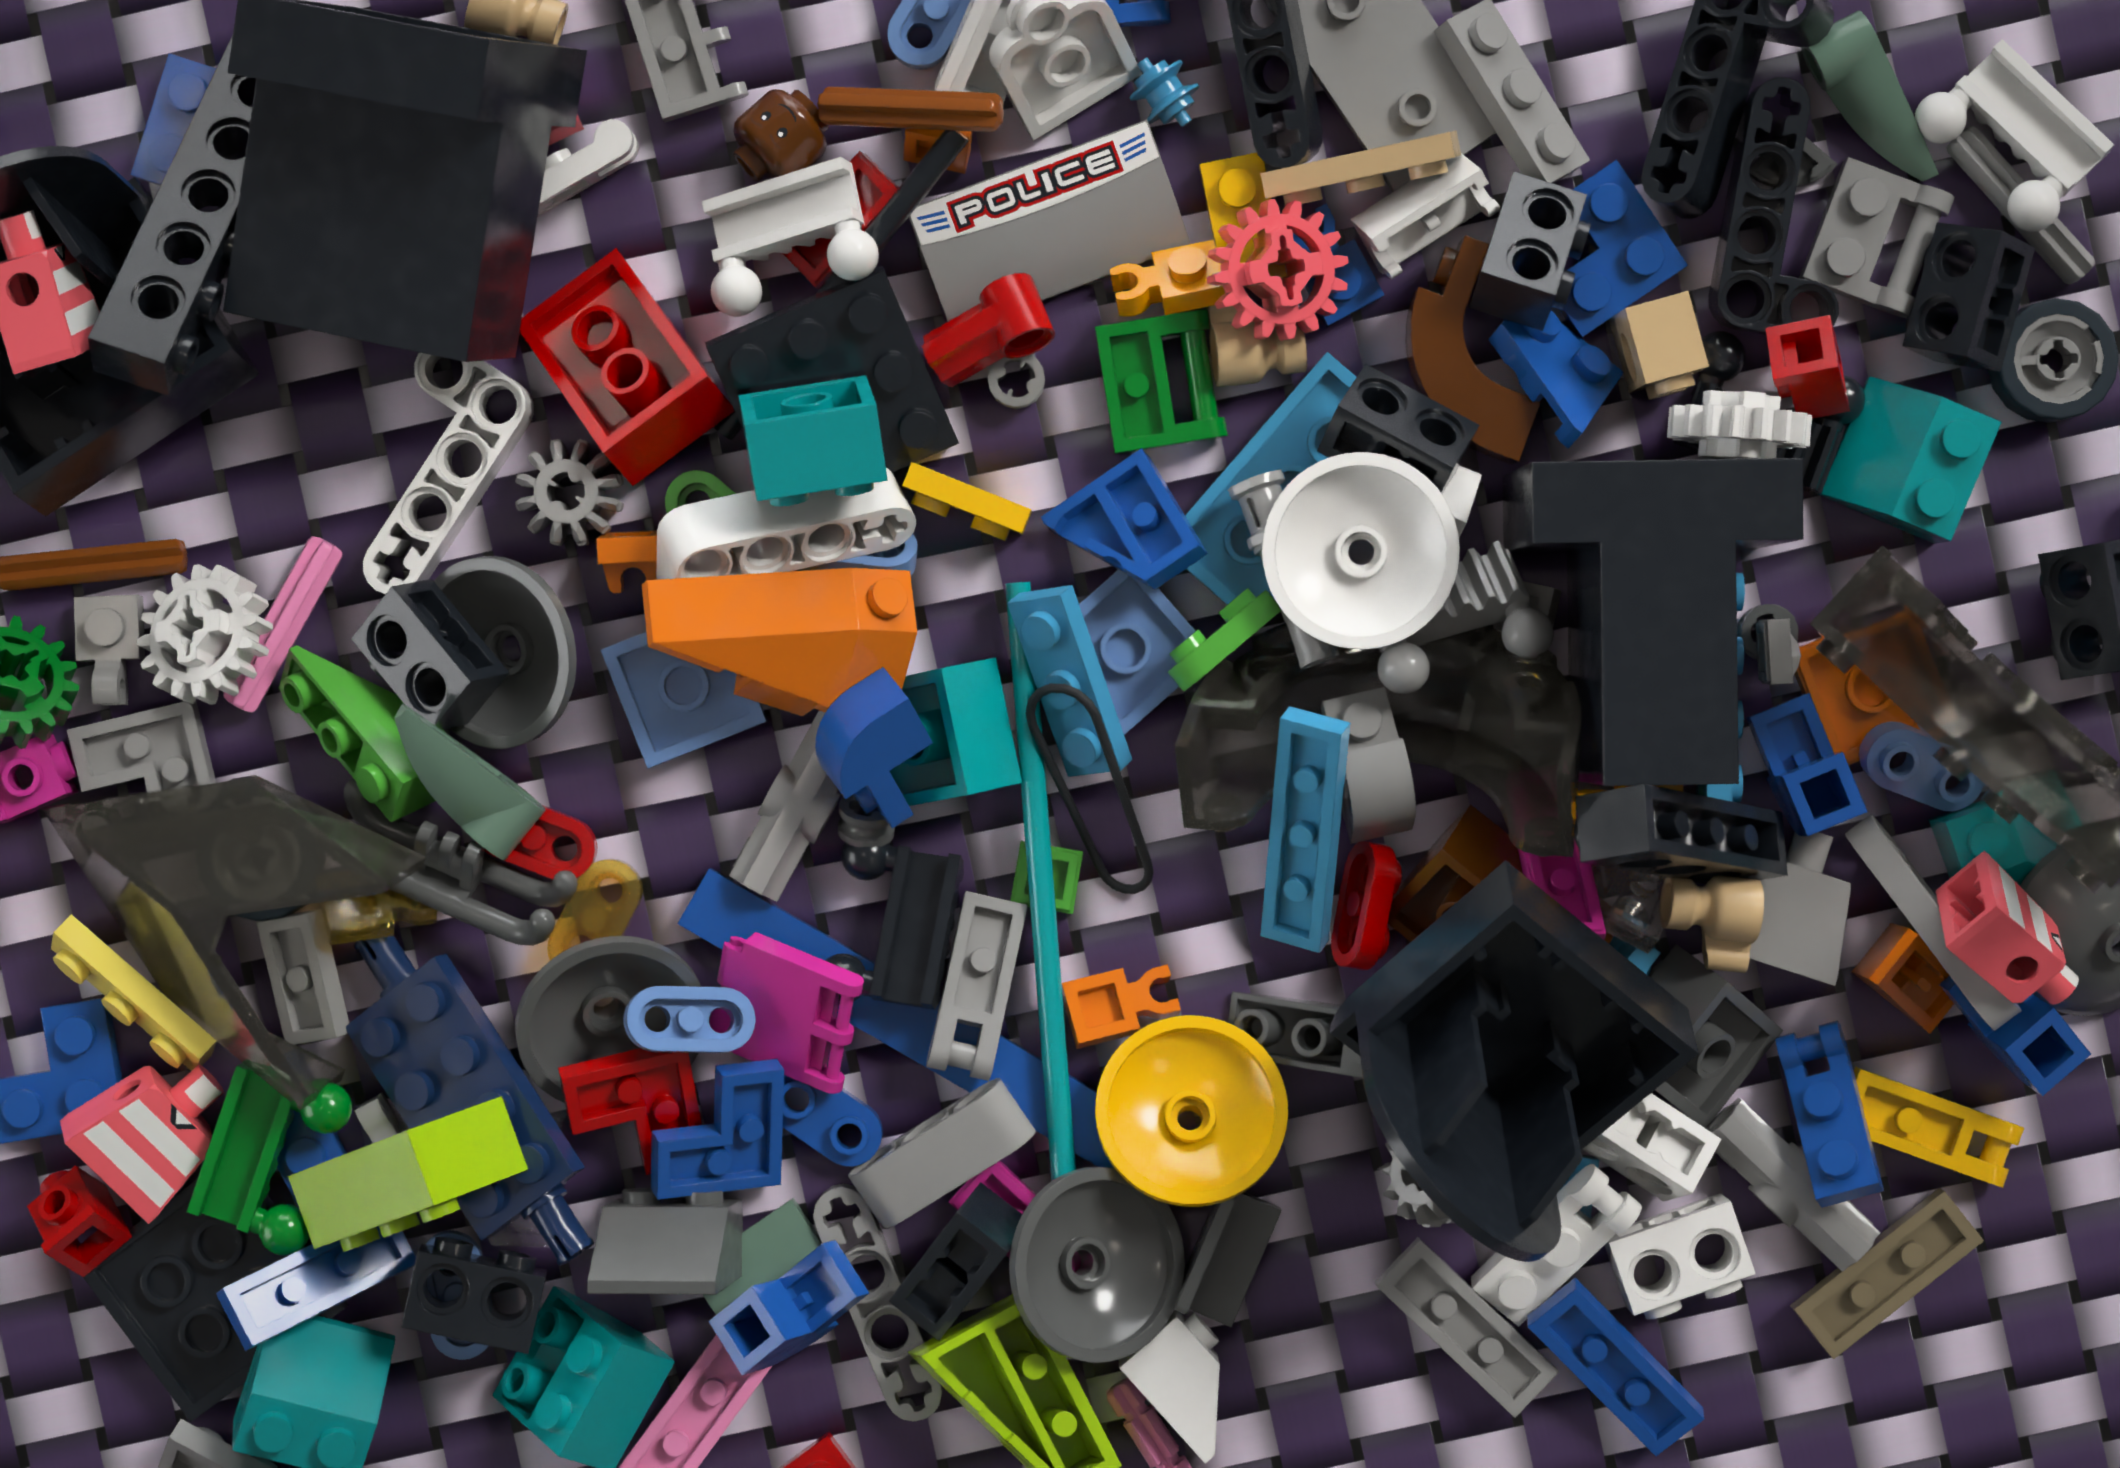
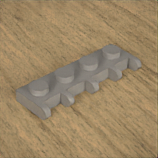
M625 0L659 111L665 123L749 95L744 81L730 83L723 87L719 85L708 49L731 41L727 26L703 32L693 0Z

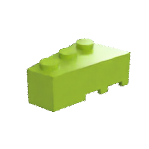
M500 1096L292 1174L288 1178L314 1249L339 1240L343 1252L380 1239L377 1226H379L384 1238L419 1225L420 1222L416 1213L418 1211L423 1223L460 1210L456 1197L526 1171L528 1167L503 1098Z
M1013 1294L951 1327L939 1341L933 1337L908 1351L935 1380L1026 1468H1119L1122 1466L1067 1358L1049 1349L1033 1335L1017 1309Z

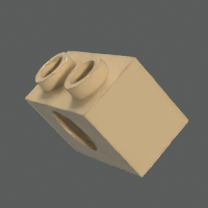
M1689 291L1627 307L1609 319L1629 393L1646 389L1649 400L1678 393L1694 386L1693 375L1709 367Z

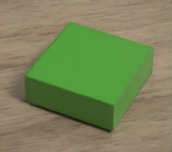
M1021 840L1011 901L1030 907L1025 841ZM1051 845L1056 912L1073 914L1083 850Z

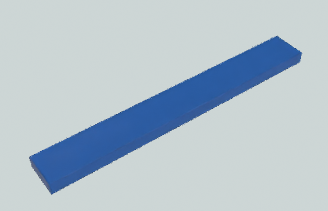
M712 868L708 869L677 923L722 950L724 942H729L731 936L747 939L754 932H757L823 960L835 954H850L859 959L866 970L874 971V961ZM862 995L853 1002L849 1023L926 1067L939 1004L936 1010L873 1000L869 996ZM957 1023L953 1040L976 1045L980 1028ZM1000 1035L990 1080L1000 1078L1034 1129L1048 1138L1042 1058ZM947 1065L946 1070L942 1071L926 1067L969 1093L988 1082L970 1077V1070ZM1069 1075L1075 1154L1098 1167L1114 1168L1103 1150L1096 1128L1095 1102L1097 1090Z

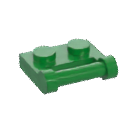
M1196 310L1095 326L1115 455L1138 451L1141 448L1147 450L1228 436L1225 417L1218 416L1205 334V331L1210 330L1208 310ZM1180 335L1193 421L1175 424L1161 338Z

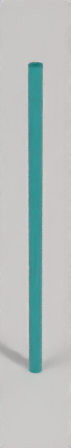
M1031 582L1006 583V603L1018 593L1031 591ZM1007 605L1019 769L1022 779L1021 796L1051 1181L1065 1173L1076 1170L1046 774L1044 759L1029 730L1025 714L1028 699L1036 691L1037 687ZM1039 701L1036 706L1035 715L1038 727L1042 733Z

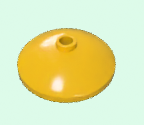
M1195 1015L1175 1016L1151 1023L1138 1030L1126 1039L1111 1056L1102 1073L1097 1089L1095 1102L1096 1128L1100 1143L1110 1163L1135 1189L1148 1197L1171 1205L1184 1207L1209 1206L1222 1203L1242 1194L1255 1185L1272 1166L1281 1149L1287 1130V1093L1275 1062L1268 1052L1248 1033L1230 1023L1211 1017ZM1192 1111L1200 1117L1201 1125L1197 1129L1186 1130L1179 1125L1177 1117L1182 1112Z

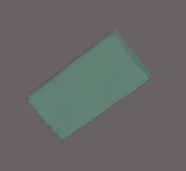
M794 1197L743 1231L742 1277L716 1295L702 1294L716 1315L751 1286L782 1277L822 1244L817 1231Z

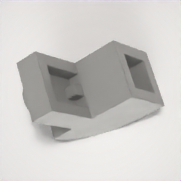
M1385 687L1322 701V715L1351 723L1342 804V815L1350 844L1412 830L1416 817L1412 773L1404 739H1399Z

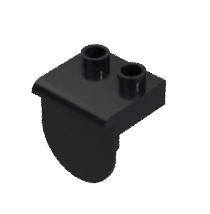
M46 146L20 150L0 156V220L33 210L46 247L62 242L65 244L72 256L81 264L98 308L101 311L151 207L153 199L135 177L127 181L102 157L81 148ZM0 240V262H1V261L6 260L7 257H6V254H5L3 245H2L1 240ZM182 258L173 262L178 265L192 264L190 258ZM219 308L212 322L203 320L196 335L199 338V348L194 365L188 375L178 374L169 396L93 371L90 349L73 358L13 374L0 331V472L13 494L46 517L258 376V370L221 309ZM157 311L148 315V317L163 319L171 316L172 313Z
M1506 860L1357 988L1339 1007L1330 1026V1033L1360 1056L1364 1088L1372 1113L1388 1144L1419 1187L1454 1223L1474 1239L1505 1257L1523 1262L1540 1260L1558 1244L1561 1236V1218L1557 1193L1582 1161L1581 1150L1699 1054L1688 1008Z

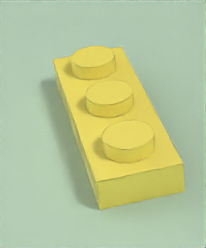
M72 914L53 932L51 949L56 953L53 961L58 968L74 982L82 984L87 980L105 995L101 1002L118 1021L126 1026L136 1022L151 1035L153 1039L149 1042L150 1046L165 1062L175 1068H178L183 1063L192 1071L198 1064L203 1065L212 1056L217 1040Z

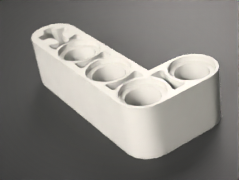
M418 353L414 363V374L419 386L427 394L455 411L456 415L366 552L363 560V573L367 582L378 592L386 594L392 586L428 580L531 423L534 415V402L530 393L521 384L486 361H461L463 374L460 381L455 386L440 389L434 381L433 369L436 362L442 357ZM510 390L517 400L515 414L507 422L494 424L486 413L488 399L494 392ZM474 443L481 452L482 463L474 475L460 478L452 467L453 453L462 444ZM438 496L446 506V519L438 529L425 531L417 520L418 507L424 499ZM403 529L411 537L429 542L426 552L421 548L411 547L405 556L403 565L410 570L406 579L394 577L390 581L387 580L391 569L384 564L388 555L401 557L411 544V541L399 537Z
M886 468L888 481L873 483L874 489L860 495L838 496L835 494V489L809 493V499L803 503L778 507L772 506L770 500L757 501L755 490L685 504L671 510L659 522L657 529L656 578L659 580L790 572L887 551L900 546L910 538L917 524L916 518L896 478L888 468Z

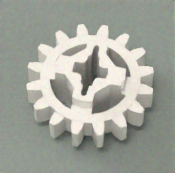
M1708 390L1703 391L1702 405L1686 404L1685 406L1672 405V407H1669L1667 438L1675 441L1699 443L1698 457L1713 459L1776 458L1777 448L1810 447L1812 415H1807L1804 412H1792V410H1780L1781 397L1769 396L1766 393L1751 391Z
M197 564L193 566L191 580L175 573L171 576L173 587L171 593L166 594L158 590L154 592L153 597L160 606L156 613H142L141 620L150 625L151 630L150 634L143 635L137 639V645L151 652L140 664L142 669L155 675L152 683L154 686L190 704H194L196 699L212 705L217 702L219 690L233 697L239 693L236 679L241 674L251 679L257 676L255 668L250 663L254 656H268L269 649L259 643L260 635L273 630V623L258 616L266 610L269 603L266 599L254 593L257 587L254 582L221 565H216L211 571ZM223 597L227 599L230 606L223 603ZM180 664L187 667V672L184 671Z

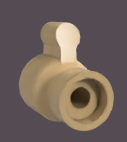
M469 0L464 27L513 37L525 36L529 40L558 45L568 14V4L558 0Z
M1215 305L1206 307L1209 313L1210 356L1216 387L1255 384L1260 382L1270 369H1277L1283 375L1306 372L1307 349L1305 333L1297 324L1294 339L1280 341L1276 328H1274L1269 338L1259 340L1254 338V322H1250L1245 327L1238 329L1231 325L1233 317L1237 312L1233 306L1217 309Z
M1718 875L1711 878L1705 886H1697L1692 879L1667 877L1664 881L1660 897L1659 915L1661 926L1677 930H1688L1692 925L1701 926L1702 954L1706 969L1740 973L1747 972L1751 944L1757 940L1763 922L1764 891L1761 881L1751 878Z

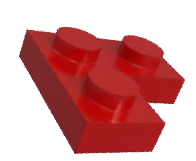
M638 1048L558 1068L572 1134L576 1135L634 1120L641 1161L646 1175L651 1174V1138L653 1130L702 1125L689 1053L650 1052Z

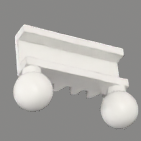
M2003 39L1993 47L1991 54L1968 76L1964 75L1949 93L1936 92L1928 95L1920 102L1915 112V119L1923 138L1932 143L1942 144L1953 141L1963 132L1967 122L1966 111L1971 108L1977 122L1981 125L1987 124L1990 126L1996 140L2009 144L2015 158L2024 159L2029 163L2033 175L2044 178L2042 181L2029 180L2019 184L2012 191L2008 199L2007 210L2011 221L2018 228L2029 232L2041 231L2053 224L2060 211V198L2064 197L2098 165L2114 146L2102 132Z
M842 157L702 201L704 213L712 217L718 245L717 249L711 250L713 261L719 266V272L714 277L711 285V297L715 306L726 315L732 317L745 316L754 311L760 303L762 285L758 276L746 267V261L769 260V254L771 253L788 254L792 252L793 246L810 247L815 245V239L826 238L832 239L827 249L828 264L832 271L842 279L849 281L864 279L874 271L878 263L879 252L877 244L868 233L862 231L864 219L852 163Z

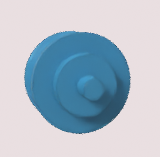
M1146 57L1137 64L1143 74L1135 80L1134 84L1138 89L1132 93L1129 99L1131 101L1147 100L1152 107V111L1147 118L1149 124L1160 119L1165 125L1176 119L1180 126L1184 127L1192 120L1186 110L1195 103L1191 95L1200 86L1198 83L1183 86L1177 74L1183 64L1181 60L1171 65H1168L1163 60L1153 66Z

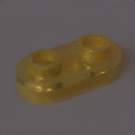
M603 859L591 864L587 871L580 876L573 898L566 903L549 937L547 950L550 960L571 948L572 941L577 935H585L591 940L609 936H624L643 895L641 878L630 864L619 859ZM607 878L616 879L622 886V896L617 902L606 901L600 893V886Z

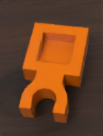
M1168 964L1148 970L1138 981L1127 983L1123 968L1062 983L1063 1002L1076 1049L1133 1035L1140 1030L1137 1018L1139 1016H1148L1158 1020L1179 1016L1181 1008L1178 998L1167 1002H1158L1150 995V987L1155 984L1169 982L1171 973Z

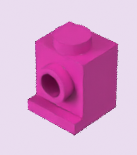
M51 734L50 739L45 742L38 737H34L29 740L24 749H19L16 745L0 752V824L10 823L79 792L73 780L78 775L72 752L65 742L57 743L54 734ZM21 765L28 766L33 772V782L27 789L21 787L15 774Z

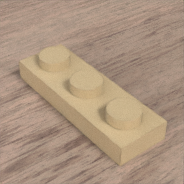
M1457 130L1260 174L1266 199L1283 195L1285 205L1294 200L1304 204L1322 200L1320 187L1345 182L1347 194L1385 186L1383 173L1408 168L1410 180L1448 172L1446 159L1462 155Z

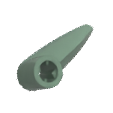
M1858 10L1834 22L1828 35L1819 43L1809 47H1801L1806 64L1817 84L1822 90L1826 91L1845 120L1872 149L1893 165L1922 182L1939 174L1879 38L1862 11Z
M402 703L394 719L405 752L420 781L436 802L472 839L496 857L506 860L546 811L545 808L513 780Z

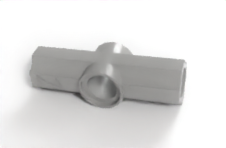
M818 711L790 765L785 764L774 780L758 811V815L761 818L753 833L745 842L729 875L742 885L776 902L780 899L809 843L814 845L841 796L838 793L837 787L820 766L816 755V734L825 714L822 711Z
M1737 1098L1712 1120L1707 1130L1721 1138L1715 1152L1751 1184L1748 1189L1788 1227L1793 1224L1838 1269L1843 1272L1850 1265L1858 1262L1870 1250L1873 1242L1880 1234L1873 1226V1223L1850 1201L1821 1208L1815 1199L1804 1152L1793 1142L1790 1144L1786 1143L1743 1100Z

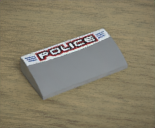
M1147 120L922 203L909 216L947 321L978 305L982 290L1003 276L1014 273L1031 275L1042 301L1108 277L1110 276V269L1117 265L1126 263L1140 265L1152 260L1151 252L1191 244Z

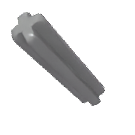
M1970 126L1964 129L1956 139L1949 143L1947 146L1948 154L2027 242L2035 248L2036 252L2064 283L2069 285L2075 283L2092 269L2095 264L2093 256L2058 217L2048 228L2037 232L2022 230L2011 221L2007 210L2009 196L2019 184L2025 181L1977 127Z

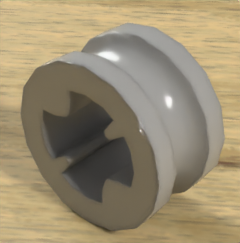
M1033 355L1013 359L1004 357L993 363L989 368L988 383L990 392L995 400L1005 407L1012 409L1026 408L1035 403L1043 393L1045 384L1043 367ZM1021 362L1020 370H1023L1027 365L1034 372L1035 378L1027 382L1028 393L1022 397H1012V389L1005 394L998 385V381L1006 377L1005 366L1009 363Z

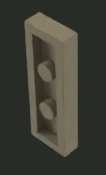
M1938 1188L1878 1235L1873 1242V1246L1858 1262L1850 1265L1843 1272L1838 1268L1793 1302L1790 1307L1832 1359H1835L1984 1240L1948 1194L1941 1188Z

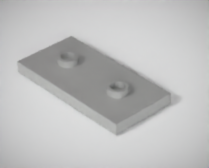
M1263 0L1276 18L1277 5L1275 0ZM1298 0L1311 72L1364 150L1457 130L1461 153L1466 155L1497 134L1435 35L1434 30L1439 26L1421 0ZM1408 168L1383 173L1384 180L1392 192L1411 181Z

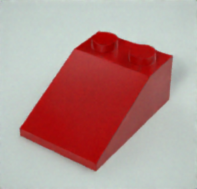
M617 248L521 319L520 333L603 454L632 486L636 485L734 412V408Z

